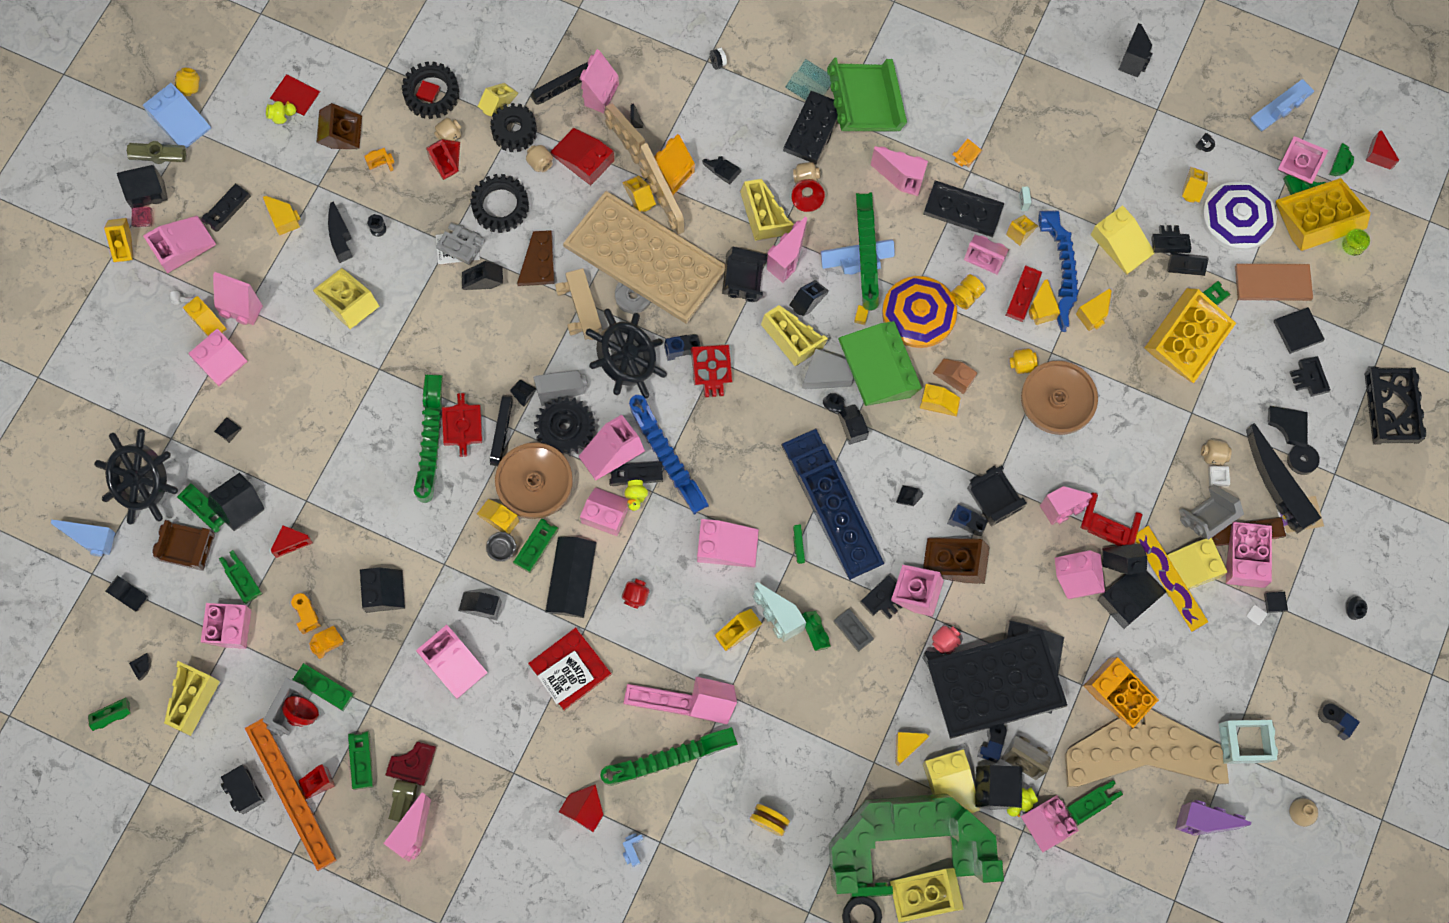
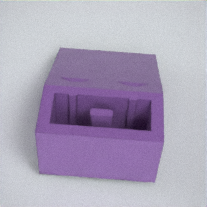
M1194 800V802L1181 806L1175 829L1197 836L1241 829L1250 826L1251 822L1245 820V816L1233 814L1232 816L1227 814L1225 809L1219 807L1212 809L1207 807L1205 802Z

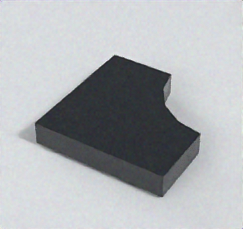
M1270 406L1268 408V425L1282 432L1286 439V444L1306 447L1308 444V412Z

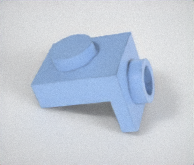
M635 833L626 837V842H623L626 850L623 856L626 863H631L633 867L640 865L633 845L643 840L642 835L637 836Z

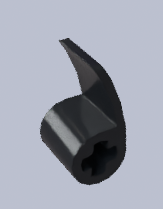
M118 575L105 590V592L135 612L140 609L148 598L145 593Z

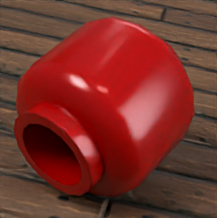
M636 578L634 582L628 581L621 596L624 604L636 609L639 606L643 607L650 593L649 588L645 586L646 582Z

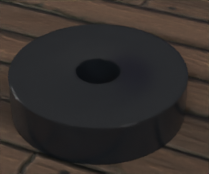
M1308 444L1306 447H1293L1287 455L1288 466L1299 475L1312 473L1320 462L1318 452ZM1301 457H1304L1306 459V462H1303L1301 460Z

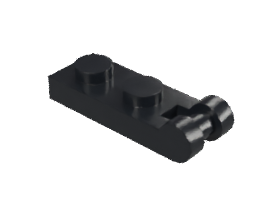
M235 183L214 207L202 216L201 221L206 225L209 224L211 229L218 232L251 195Z
M662 462L623 464L609 472L611 473V478L609 479L610 486L628 485V481L642 480L643 483L663 482ZM624 472V477H618V473Z

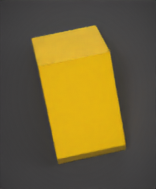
M1023 215L1011 222L1006 235L1021 246L1036 230L1038 225Z
M898 732L896 734L895 764L899 766L929 736L925 733Z

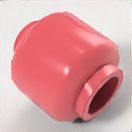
M942 626L932 636V645L941 654L950 655L961 644L959 638L961 634L953 626L951 628Z

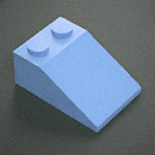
M172 83L168 84L143 104L144 109L157 125L177 145H184L185 148L189 147L211 129L210 125Z

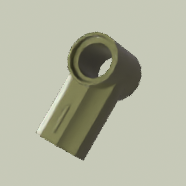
M396 780L393 788V802L389 820L400 822L408 812L411 802L414 801L416 796V783Z

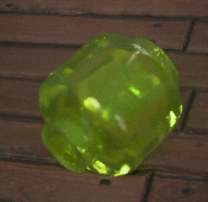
M1361 229L1351 230L1343 239L1342 246L1344 251L1352 256L1362 254L1370 245V236Z

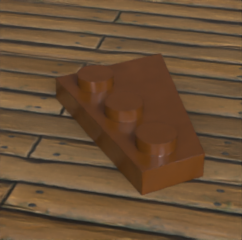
M552 230L533 231L517 286L555 284Z

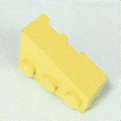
M762 179L745 181L740 193L754 240L779 237L785 233L789 234L794 224L791 220H788L783 208L779 207L773 194Z
M778 305L764 314L761 326L792 364L797 366L814 355L816 349L822 350L828 338L824 335L821 336L811 326H806L798 320V317Z
M177 661L176 679H173L172 697L169 698L164 723L191 736L220 681Z

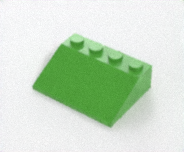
M894 321L880 323L838 338L865 406L908 399L922 389Z

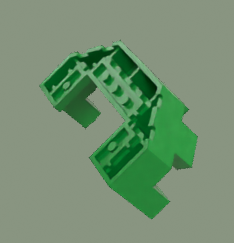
M948 794L865 800L858 811L829 843L831 885L836 894L858 893L857 884L873 883L870 849H876V841L950 836L952 868H955L956 877L976 876L983 883L1004 882L1003 861L998 857L996 835Z

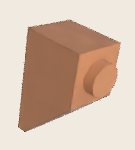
M945 358L933 372L935 376L962 394L966 393L977 376V372L964 363Z

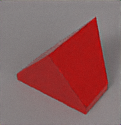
M440 139L426 147L429 160L443 180L459 171L461 142Z
M596 784L569 794L559 810L560 814L593 833L604 815Z

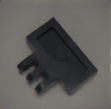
M1160 225V234H1152L1153 253L1191 252L1190 235L1180 234L1179 225H1174V231H1172L1171 225H1167L1166 231L1164 225Z
M1318 356L1300 360L1298 362L1300 370L1290 373L1291 377L1299 376L1292 380L1293 384L1301 383L1295 386L1296 391L1308 389L1310 397L1331 391Z
M889 575L860 601L872 616L880 610L889 620L893 617L888 611L889 609L894 614L898 612L894 604L899 609L902 608V606L891 600L896 582Z

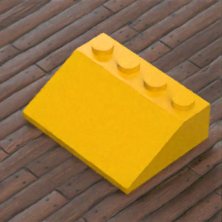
M1342 178L1277 199L1275 202L1291 239L1301 251L1367 229L1371 214Z
M1186 288L1144 348L1157 360L1190 382L1195 383L1236 325V322L1199 289Z

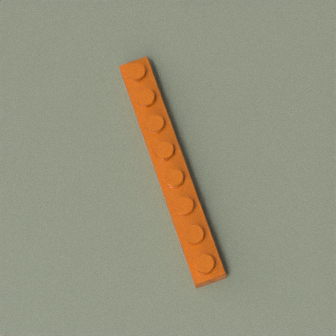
M262 718L246 727L245 730L317 871H320L336 862L337 859L271 731L266 728L268 725L263 722Z

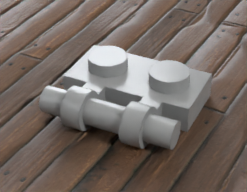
M451 222L448 229L452 230L453 233L450 234L445 231L436 248L469 265L478 251V247L473 244L476 242L482 245L484 238L475 231L470 232L464 229V226ZM462 235L468 239L464 241L458 237Z

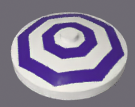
M1236 181L1222 184L1210 193L1203 205L1202 221L1209 236L1219 245L1234 251H1249L1260 247L1269 239L1276 226L1277 214L1272 200L1263 190L1250 183Z

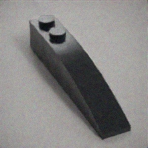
M1251 424L1246 433L1257 469L1268 492L1276 503L1278 512L1285 516L1288 526L1298 534L1315 524L1322 517L1256 424Z

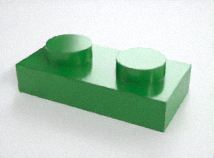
M809 611L801 614L806 621L805 629L814 650H826L831 647L829 636L825 632L817 612Z
M125 697L89 714L88 722L91 730L102 729L108 724L124 719L127 715L131 714L130 703Z
M886 882L875 883V887H867V884H857L858 893H850V898L892 896L893 886H887Z

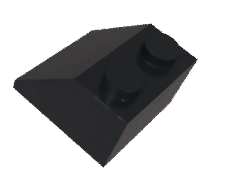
M1140 23L1136 26L1118 69L1137 78L1141 71L1145 72L1153 55L1150 52L1152 43Z
M154 164L117 173L125 200L131 209L142 208L149 204H160L162 201L168 200L164 180Z
M240 472L208 494V506L233 531L265 509L253 485Z
M381 567L360 569L362 609L366 613L405 609L403 570Z
M976 766L975 807L990 810L1022 808V766Z

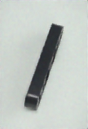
M588 62L535 89L530 95L536 105L542 104L582 83L580 76L582 71L587 69Z
M502 395L490 455V466L498 467L503 457L513 396Z

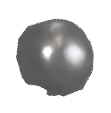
M506 532L492 534L486 544L488 556L499 562H505L510 559L516 549V542Z

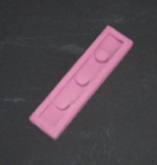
M627 684L624 705L689 716L692 695Z

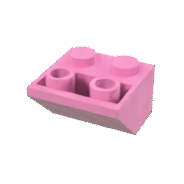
M1063 486L1048 494L1040 507L1051 525L1057 522L1060 525L1067 521L1068 517L1073 513L1076 516L1083 512L1085 507L1089 505L1088 502L1092 495Z
M206 603L201 643L225 648L246 649L251 609L246 605Z
M1057 795L1021 816L1042 853L1079 831L1075 821L1070 817L1064 803Z

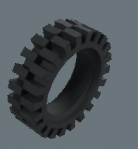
M429 61L425 62L424 67L419 63L417 64L418 69H415L413 66L411 68L412 73L407 72L405 74L406 78H403L402 94L409 110L413 111L416 116L420 114L421 118L424 119L426 115H428L429 119H433V115L441 118L440 113H443L444 116L447 115V110L452 111L453 105L456 106L458 103L457 99H459L460 91L454 72H451L448 66L445 68L442 63L437 66V62L434 61L432 65H429ZM434 77L446 83L447 92L438 102L424 103L414 95L416 85L423 79Z
M493 174V179L487 176L485 182L481 180L479 181L480 186L476 185L474 187L475 192L472 191V198H470L471 208L475 220L477 219L480 226L483 225L484 229L490 228L491 232H495V229H498V233H503L502 229H506V232H509L510 227L516 229L517 223L521 225L523 218L526 219L527 212H529L527 192L523 184L520 185V181L517 179L514 181L512 176L509 175L506 178L505 174H501V178H498L497 174ZM501 189L511 192L517 199V205L512 213L504 217H493L484 210L483 202L489 193Z

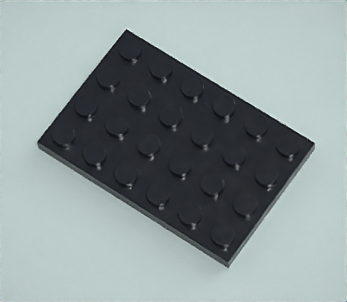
M1043 629L927 661L950 739L1068 706Z

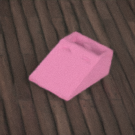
M597 49L595 54L590 56L588 67L582 71L580 80H582L581 89H583L582 98H584V105L604 113L605 106L609 105L619 85V78L600 50Z
M875 146L871 166L901 192L918 196L928 161L918 156L906 155L904 152H895L886 147Z
M198 216L159 226L143 235L167 273L216 245Z
M804 217L801 221L798 220L793 225L790 233H785L781 237L780 243L777 246L773 245L767 253V270L782 283L796 270L805 236L807 217Z
M620 415L606 423L578 457L596 481L645 452L637 433L623 415Z
M1240 522L1232 523L1226 562V584L1265 588L1272 582V526Z
M445 625L416 650L456 699L488 673L448 625Z

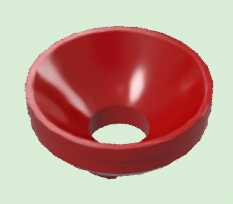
M803 179L793 187L791 198L793 205L803 212H812L823 204L825 193L821 184L816 180ZM809 187L813 192L810 196H804L802 190Z
M288 697L282 706L287 722L293 726L303 727L313 724L319 716L318 708L311 701L302 697Z

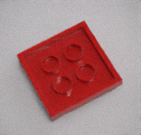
M576 627L528 663L538 676L573 651L577 653L594 679L558 703L564 711L612 675Z

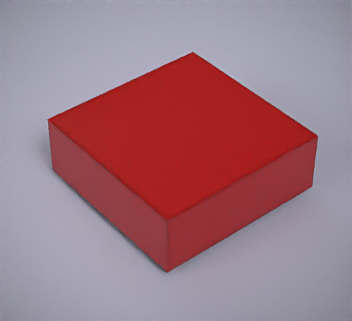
M423 80L416 97L423 101L434 103L440 91V86Z

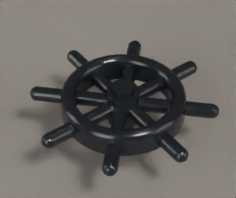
M607 308L604 310V315L609 323V327L604 329L601 334L590 328L585 332L587 336L597 341L596 352L598 360L591 362L589 367L591 369L602 367L604 372L615 381L614 395L621 393L622 385H637L642 396L647 399L650 394L644 381L652 373L661 378L667 376L666 371L655 366V347L661 346L663 340L658 338L651 341L649 336L638 327L639 313L633 314L631 323H616L611 310ZM622 333L627 334L626 342L622 336ZM612 334H614L617 343L610 340ZM634 340L638 343V346L633 344ZM609 348L614 350V354L610 355ZM643 352L644 359L638 356V353ZM636 363L643 367L641 373L639 372ZM627 366H629L632 375L626 374Z
M144 429L137 431L136 443L124 446L116 433H110L109 439L116 450L110 455L107 463L101 460L94 462L95 467L105 470L106 483L109 492L102 496V501L108 502L114 498L119 504L128 508L126 521L129 525L135 522L136 510L147 508L150 509L156 521H162L163 516L156 504L159 503L165 492L171 494L178 493L177 487L167 484V475L163 462L171 457V453L165 451L158 456L154 450L144 445ZM128 453H134L133 463L129 458ZM142 458L147 462L145 466H141ZM121 461L124 463L126 469L120 467ZM120 476H123V482L120 481ZM145 485L153 487L151 494ZM128 487H130V495L125 491ZM138 490L141 493L144 501L137 500Z

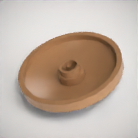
M1051 361L1036 367L1028 375L1022 387L1021 403L1026 416L1036 427L1050 434L1067 435L1081 430L1090 422L1097 409L1098 392L1092 378L1079 366L1065 361Z
M527 443L512 449L502 458L495 474V487L502 504L517 516L527 519H540L557 512L567 502L573 486V475L567 459L557 449L543 443Z

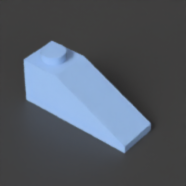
M51 519L53 526L87 549L91 555L102 557V554L110 555L115 532L110 528Z

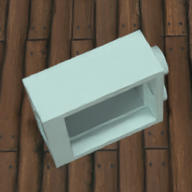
M1234 720L1219 724L1224 764L1269 763L1277 760L1278 749L1275 745V728L1272 720ZM1236 727H1260L1264 755L1240 756Z

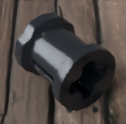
M376 214L368 217L367 224L371 234L376 237L383 236L387 231L383 217Z

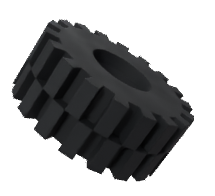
M511 103L510 107H507V104L503 105L504 109L502 110L499 107L497 114L493 113V119L490 121L494 141H496L499 147L502 146V149L505 151L509 148V152H513L514 149H517V152H521L522 147L526 150L528 143L532 145L534 143L533 139L536 140L537 125L532 111L529 112V108L526 106L523 109L522 104L519 103L518 107L515 106V103ZM517 122L520 123L521 128L511 132L507 130V125Z

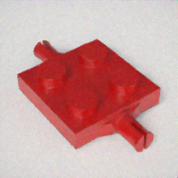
M458 393L457 405L442 407L444 446H459V456L463 457L464 451V457H467V445L483 443L481 406L465 404V394L461 393L460 395Z

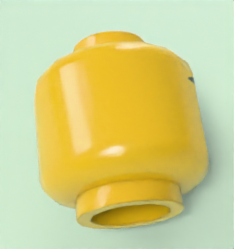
M181 68V70L176 72L174 86L184 96H191V94L198 92L200 76L192 68Z
M1030 348L1015 350L1013 357L1009 358L1011 369L1015 368L1017 374L1031 373L1035 367H1038L1036 352H1033Z

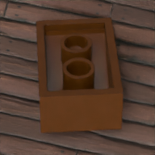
M927 538L923 569L940 572L945 580L985 584L990 547L983 539Z

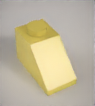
M505 83L485 88L477 107L483 110L484 114L492 116L493 113L497 114L499 107L502 110L504 109L503 105L507 104L508 106L517 96L518 92Z

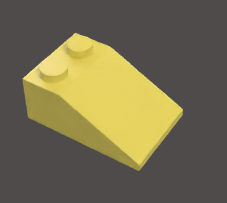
M1123 205L1095 225L1091 236L1126 275L1155 254L1137 221Z
M343 268L313 290L319 299L349 329L356 326L380 307L371 291Z
M1212 538L1195 542L1167 555L1188 590L1219 579L1227 573Z
M964 749L926 760L923 763L932 795L948 794L970 813L980 811V808L975 807L976 791Z
M955 868L942 869L890 881V885L893 886V899L899 923L964 910Z

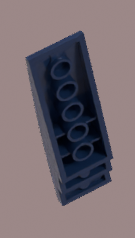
M817 429L782 443L781 446L848 579H854L884 565V561L835 460L832 459L826 444H823Z

